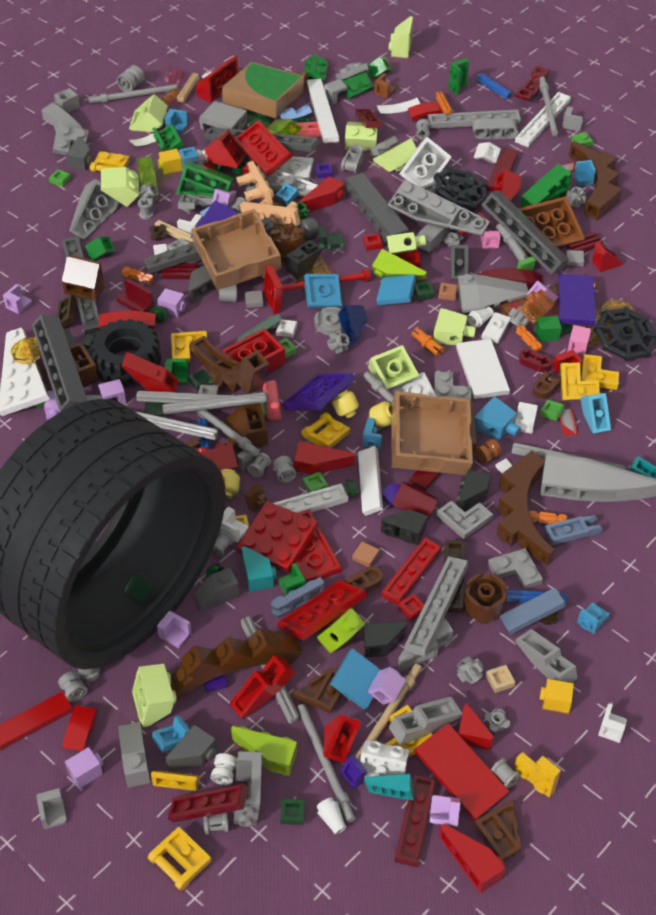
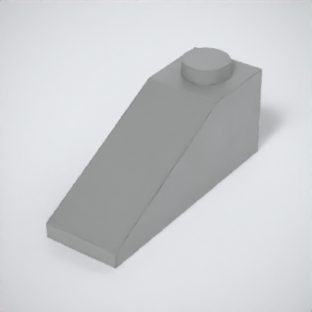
M140 722L118 726L127 787L150 783Z

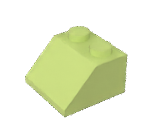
M411 16L395 28L394 33L391 34L389 50H391L392 57L408 58L413 25V17Z
M153 94L135 110L129 129L131 131L153 132L152 128L154 127L160 129L164 124L163 120L167 115L168 105Z
M347 122L345 149L349 150L352 145H360L363 150L371 151L377 145L378 128H365L360 122Z
M412 138L373 158V161L389 172L393 170L397 172L403 169L404 164L407 163L416 150V146Z
M127 167L102 169L101 191L128 207L139 196V175Z
M403 345L370 358L368 368L372 376L376 380H380L387 390L419 377Z
M164 664L138 667L132 694L142 729L149 727L170 714L173 704L176 703V693L170 686L171 675L169 672H166Z

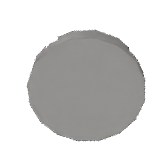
M337 307L323 308L321 312H317L315 315V328L324 335H329L339 330L343 333L349 326L348 314L342 312V309Z

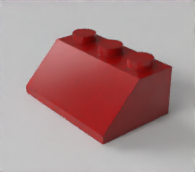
M236 55L196 83L197 97L211 103L222 95V87L238 74Z
M229 129L214 138L204 149L206 157L210 161L212 160L213 163L233 168L239 166L246 154L236 143Z
M265 328L220 351L230 359L241 362L242 358L258 350L269 363L266 374L286 364L285 348Z

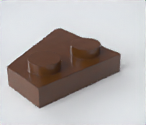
M330 667L321 676L310 680L309 684L301 690L296 689L293 692V698L331 714L342 695L340 691L330 685L337 669Z
M512 800L475 821L474 826L494 854L496 856L499 855L504 862L521 852V841L518 836V824L515 819L514 802Z

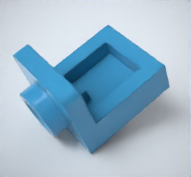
M179 715L175 716L173 725L153 731L152 739L162 753L173 750L187 734L189 726Z

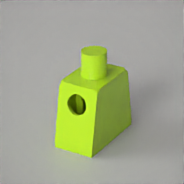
M350 608L316 638L331 654L347 642L365 623ZM331 633L338 637L337 641L332 638Z

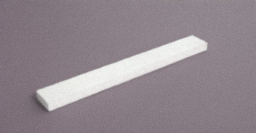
M308 79L307 88L323 143L339 142V135L322 80Z

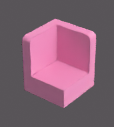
M485 230L483 235L480 236L482 248H499L500 232Z
M574 325L568 351L574 350L578 355L584 356L591 329Z

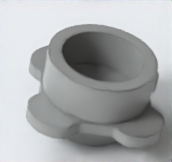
M449 232L447 238H444V242L448 247L459 245L460 240H463L462 235Z
M497 709L496 712H487L484 718L488 721V727L492 732H501L504 728H509L510 721L506 719L503 709Z

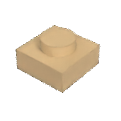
M507 665L486 671V677L494 693L515 687V681Z

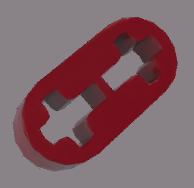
M532 349L520 351L519 362L521 365L541 373L551 370L552 359Z

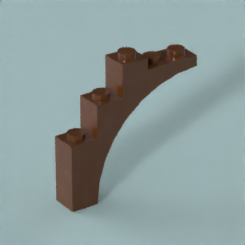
M574 141L570 145L569 157L575 161L592 160L596 169L594 177L595 191L586 201L584 214L599 220L620 201L622 189L617 187L619 173L614 171L617 157L605 151L600 154Z
M205 335L189 343V348L210 373L209 378L213 383L219 385L220 391L228 386L233 393L243 389L246 394H252L263 387L269 363L258 350L242 358L241 362H237L221 353Z
M531 450L501 474L499 487L506 494L499 499L498 511L505 518L498 523L496 535L501 541L506 542L510 546L517 542L522 549L526 548L536 560L541 561L547 566L553 560L555 549L536 530L530 518L527 505L529 491L542 476L545 460Z
M259 628L246 641L227 636L215 649L194 645L181 658L182 665L171 675L170 686L176 693L177 702L199 685L218 676L246 667L266 665L273 655L284 658L291 665L303 653L295 636Z

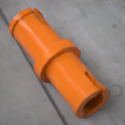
M419 327L414 329L419 335L413 331L411 336L418 340L423 348L430 350L436 357L441 355L436 349L442 353L444 352V347L434 341V337L427 335Z

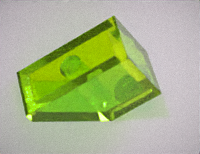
M292 119L275 120L267 129L271 133L295 135L301 130V127Z
M152 156L137 158L136 163L140 185H154L158 190Z

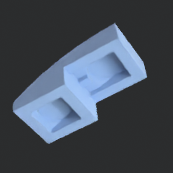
M308 105L296 111L294 108L289 107L279 117L281 119L299 118L311 113L312 110Z

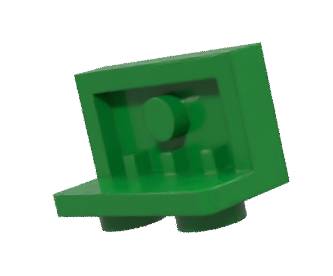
M313 53L311 58L308 57L304 65L306 67L303 72H307V79L311 76L314 79H321L323 83L326 79L328 62Z
M467 58L451 63L448 86L455 95H459L460 88L467 86L469 60Z
M366 71L357 73L349 79L347 77L341 80L347 85V90H344L349 99L365 93L374 87Z
M172 124L160 132L155 127L152 128L155 133L153 137L163 152L173 149L179 150L184 146Z

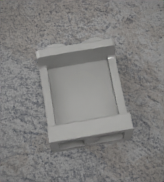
M214 101L201 114L199 118L200 127L202 130L208 125L217 128L242 130L247 124V111Z
M238 751L235 781L249 782L248 799L245 801L244 809L234 812L233 823L243 827L257 825L260 808L262 752Z

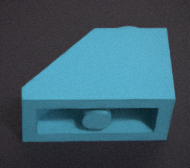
M606 393L580 396L583 415L592 433L610 431L611 424Z

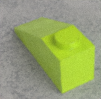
M384 249L380 251L372 265L374 274L380 278L415 274L416 280L427 279L426 271Z

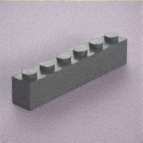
M364 173L346 178V185L344 186L346 194H349L353 203L357 204L361 213H364L368 222L374 226L375 231L382 236L384 242L388 244L387 236L409 233V229L394 210L388 207V203Z
M501 191L491 192L482 203V206L551 275L560 272L570 260Z
M40 314L32 324V328L59 411L61 412L88 400L60 318Z

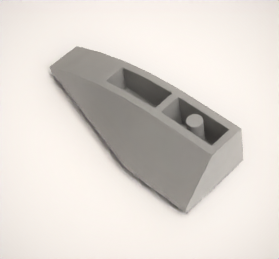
M407 180L403 181L388 204V207L416 221L480 236L483 235L490 224L489 220Z
M546 453L540 495L594 502L638 500L656 497V479L587 458Z

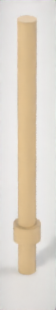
M414 664L409 674L403 677L406 681L396 700L389 703L366 739L367 741H376L388 723L390 715L395 712L406 693L413 688L416 683L415 679L422 670L419 664ZM364 744L362 745V747L360 748L359 752H358L357 755L355 756V757L358 759L359 762H360V759H361V752H362V749H363Z

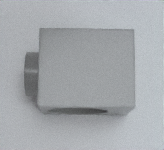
M70 88L54 95V104L67 113L80 108L78 95Z

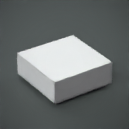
M284 319L279 321L276 336L294 338L297 321Z

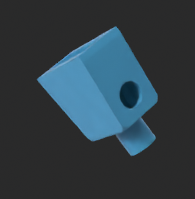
M495 396L475 416L476 431L497 440H501L507 433L516 437L521 431V427L515 424L516 412Z

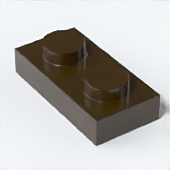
M72 294L58 303L57 317L60 318L63 328L70 326L74 321L76 297Z

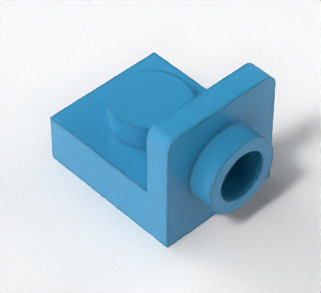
M373 418L367 419L362 446L368 448L376 446L380 450L382 447V435L377 434L378 427H375V419Z
M592 602L586 610L582 609L580 611L577 623L583 629L595 634L609 619L610 614Z

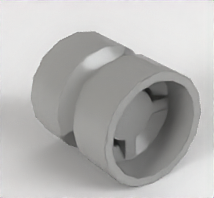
M132 65L117 77V84L124 92L132 91L144 81V73L138 66Z

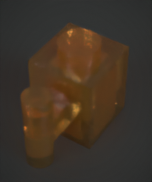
M540 289L536 293L534 290L525 297L527 300L519 309L534 324L538 321L537 317H542L555 304Z

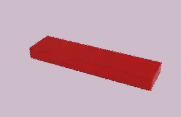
M424 538L383 589L381 597L398 606V603L403 601L441 552L442 546Z
M60 692L1 723L0 750L73 712L72 706L64 693Z

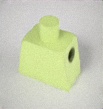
M414 232L387 236L389 252L393 255L417 251L416 247L426 245L425 235L415 237ZM405 241H411L409 246L404 244Z
M440 308L434 329V341L438 344L456 345V343L463 342L464 336L474 338L476 327L466 326V315Z

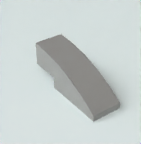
M54 103L42 109L43 120L52 124L55 131L58 123L83 129L74 118Z
M433 224L426 225L417 234V236L425 235L426 245L418 246V248L430 252L434 246L438 247L451 229Z
M445 618L426 657L405 652V649L398 658L399 672L412 668L414 664H421L437 657L438 648L452 642L453 630Z
M530 629L515 639L524 654L548 679L572 683L577 679L576 666L561 656V651L558 647L534 630Z
M447 697L417 705L412 712L394 716L389 729L399 745H402L442 728L447 723H451L461 717L463 713L453 698Z

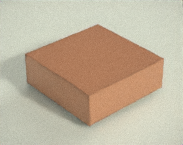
M441 283L438 299L455 301L458 285Z
M361 542L352 555V560L370 567L379 555L380 550Z

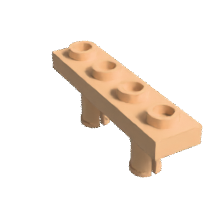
M253 161L248 162L249 173L236 177L238 186L241 187L252 182L253 184L255 183L257 188L244 192L247 202L261 197L266 205H272V198L274 197L272 188L269 187L268 181L265 180L259 166H256Z
M264 199L260 203L243 201L240 204L241 213L255 209L260 219L269 218L274 224L285 225L291 223L296 227L300 224L298 205L295 202H290L286 207L266 205Z

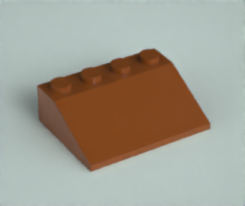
M567 196L519 208L557 248L585 240ZM522 246V248L524 249V251L526 252V254H527V255H531V254Z

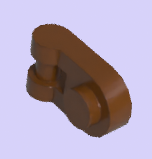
M545 371L533 385L532 391L534 396L542 399L549 397L555 389L560 387L561 379L558 377L554 378L551 376V373Z
M370 566L351 575L345 582L363 589L367 593L381 585L383 573L379 568Z

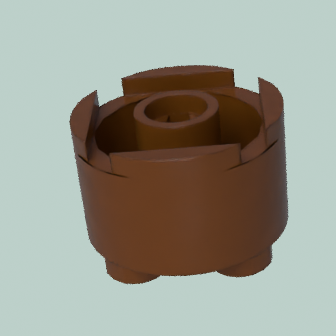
M285 224L284 227L271 231V239L281 255V260H285L284 257L305 243L304 230L294 227V224Z
M480 573L472 576L466 584L463 607L467 614L482 624H487L489 621L499 618L503 614L506 604L507 587L505 582L493 574L488 576Z

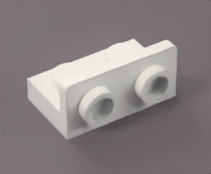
M366 740L360 763L367 770L365 777L405 774L409 749Z

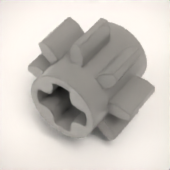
M144 184L139 188V199L150 198L152 203L158 200L156 198L158 190L154 185Z
M574 187L571 191H567V199L572 207H580L581 203L585 204L586 192L582 188Z
M520 306L517 310L512 308L509 313L511 316L509 321L517 327L521 325L526 327L531 321L528 318L530 313Z
M341 330L329 334L330 338L327 343L330 350L335 351L336 354L348 350L347 346L350 342L347 334L341 333Z
M466 657L457 665L459 669H457L458 673L456 675L462 683L467 681L473 684L483 676L481 672L483 671V664L478 658L473 660L471 657Z

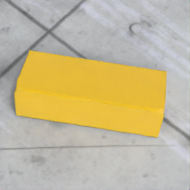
M162 770L151 772L154 786L198 791L200 775Z

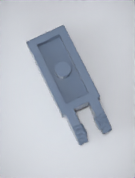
M589 515L546 525L544 531L551 545H556L587 536H595L601 533L603 528L599 524L594 525L598 521L595 515Z
M319 577L311 580L301 588L290 591L285 597L278 596L272 600L273 616L276 618L285 616L324 590L322 578Z

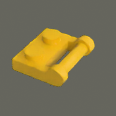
M100 151L94 162L91 163L90 171L97 172L106 168L127 167L130 158L122 154Z
M324 412L320 419L311 426L305 427L301 434L305 439L316 445L333 448L349 435L350 428L333 419L329 413ZM323 425H326V426H327V427H325L322 431H320L318 434L314 433V432H315L316 430H318L321 426H323Z
M180 827L175 829L148 855V859L153 864L156 863L175 882V886L180 891L184 890L190 881L212 862L211 857ZM166 851L187 870L183 875L163 857Z

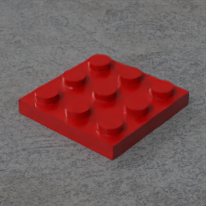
M266 501L236 548L238 552L242 553L241 547H247L268 558L272 566L290 572L292 564L297 561L319 524L314 519Z

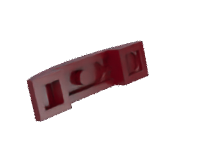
M536 65L524 87L518 89L514 97L527 101L533 100L540 92L539 78L544 76L546 80L550 69Z
M499 268L477 274L526 283L528 289H531L537 280L542 283L541 275L519 268Z

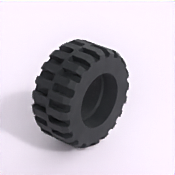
M120 319L117 322H109L107 326L103 325L99 331H96L90 341L91 358L96 364L98 376L105 382L120 379L123 386L139 384L122 367L125 355L115 354L122 350H136V352L132 353L133 355L160 366L159 338L155 330L151 329L147 324L144 325L142 321L137 320L136 322L133 319L123 321V319Z

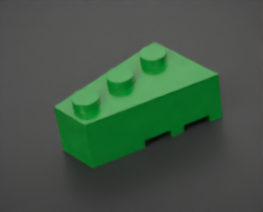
M188 161L185 164L176 194L214 196V191L217 188L230 192L234 178Z
M557 164L521 196L520 208L566 197L567 191L570 188L572 173Z

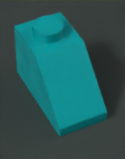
M241 547L249 592L274 588L273 579H277L275 567H271L270 560L247 547Z

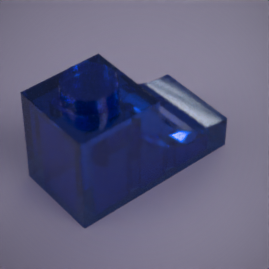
M345 305L338 313L342 331L349 337V345H352L361 336L360 329L368 321L364 305Z

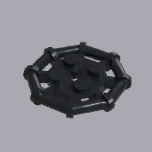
M450 166L440 173H435L433 176L436 186L435 193L462 208L475 211L488 197L487 184L481 182L471 171L458 170Z
M627 306L620 309L603 310L597 325L593 328L603 346L602 349L623 358L627 362L631 359L650 357L656 343V333L649 321L650 318L630 310ZM607 320L611 322L610 326L605 325ZM604 333H608L610 341L607 340ZM643 339L648 340L647 345L642 342ZM638 348L640 351L630 352V349Z

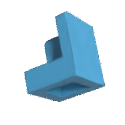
M169 109L165 116L166 127L172 124L177 132L184 133L188 126L187 112Z
M194 147L179 150L182 170H184L185 164L188 161L195 163L199 161Z
M592 160L576 162L573 177L578 187L593 185L596 169Z
M285 183L276 193L280 206L286 207L297 197L299 191Z

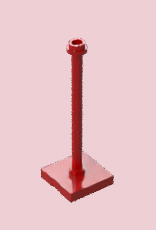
M266 265L263 293L273 314H279L282 292L303 289L305 284L302 281L282 285L273 266ZM362 269L361 273L339 276V283L361 279L367 282L371 280L370 270Z

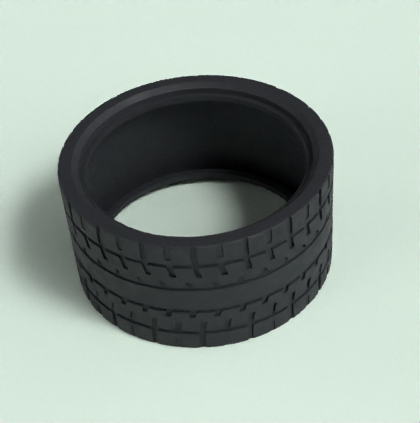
M94 399L81 402L47 420L18 446L0 469V614L66 664L77 669L103 667L134 651L158 630L157 625L169 611L175 612L194 586L211 555L221 528L226 501L225 482L218 466L192 447L127 406L114 400ZM108 524V526H107L106 529L103 531V533L101 534V536L99 537V539L95 542V540L97 539V537L99 536V534L102 532V530L104 529V527Z

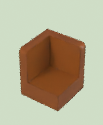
M384 73L375 81V95L387 99L396 90V87L386 82V74Z

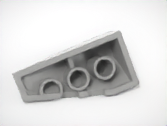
M94 179L85 185L69 230L81 240H84L97 226L106 220L119 204L117 200L101 191V183L98 180Z
M477 274L458 276V295L462 313L484 309L492 304L495 307L505 300L511 302L528 297L526 283Z

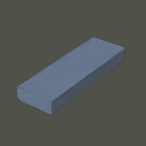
M553 588L500 615V619L509 635L566 607L557 589Z

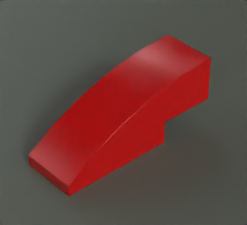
M143 311L103 313L99 315L98 329L103 325L107 326L112 321L133 319L136 322L137 320L142 321L144 325L147 324L154 330L156 314Z
M273 655L261 672L255 670L229 704L240 718L244 719L271 699L291 679L296 671L284 658Z

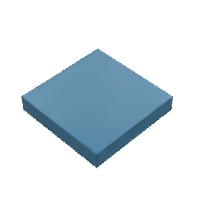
M338 274L304 275L307 308L342 307Z
M415 274L382 278L376 299L377 305L411 302L416 283Z
M352 648L345 656L330 685L365 710L373 699V696L367 691L381 669Z

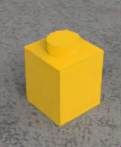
M177 149L159 152L157 164L159 169H162L164 175L182 171L181 156Z
M547 679L546 686L541 687L539 700H543L542 709L569 713L574 683Z

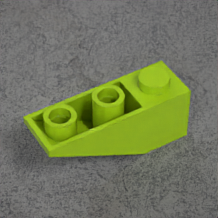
M232 726V740L246 752H262L261 765L265 769L290 776L297 755L296 741L288 737L272 736L268 732L252 731L243 726Z

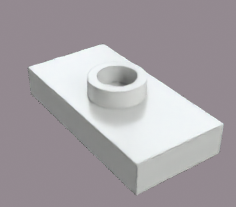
M494 312L482 334V339H491L493 343L498 344L510 323L511 317Z

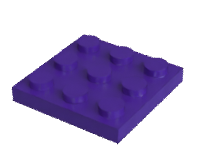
M353 373L317 374L285 400L282 406L284 410L320 411L325 408L326 403L337 398L339 392L347 389L350 383L355 380Z

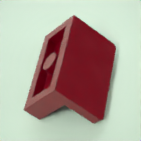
M128 278L124 280L125 290L116 297L117 303L132 311L149 312L154 307L152 291Z
M404 481L392 504L404 511L409 509L427 515L428 521L440 498Z

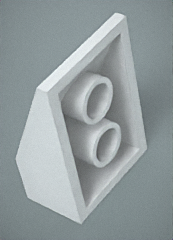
M426 137L411 155L399 175L407 181L423 187L434 181V174L441 172L451 156Z

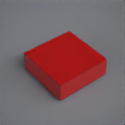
M379 233L363 236V242L367 251L383 249Z
M412 594L399 602L398 608L412 621L419 617L425 604L415 594Z

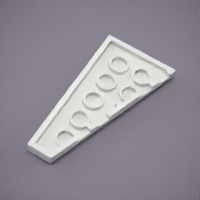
M22 327L6 333L0 388L1 416L50 400L37 361L34 359V353L30 348L28 337Z

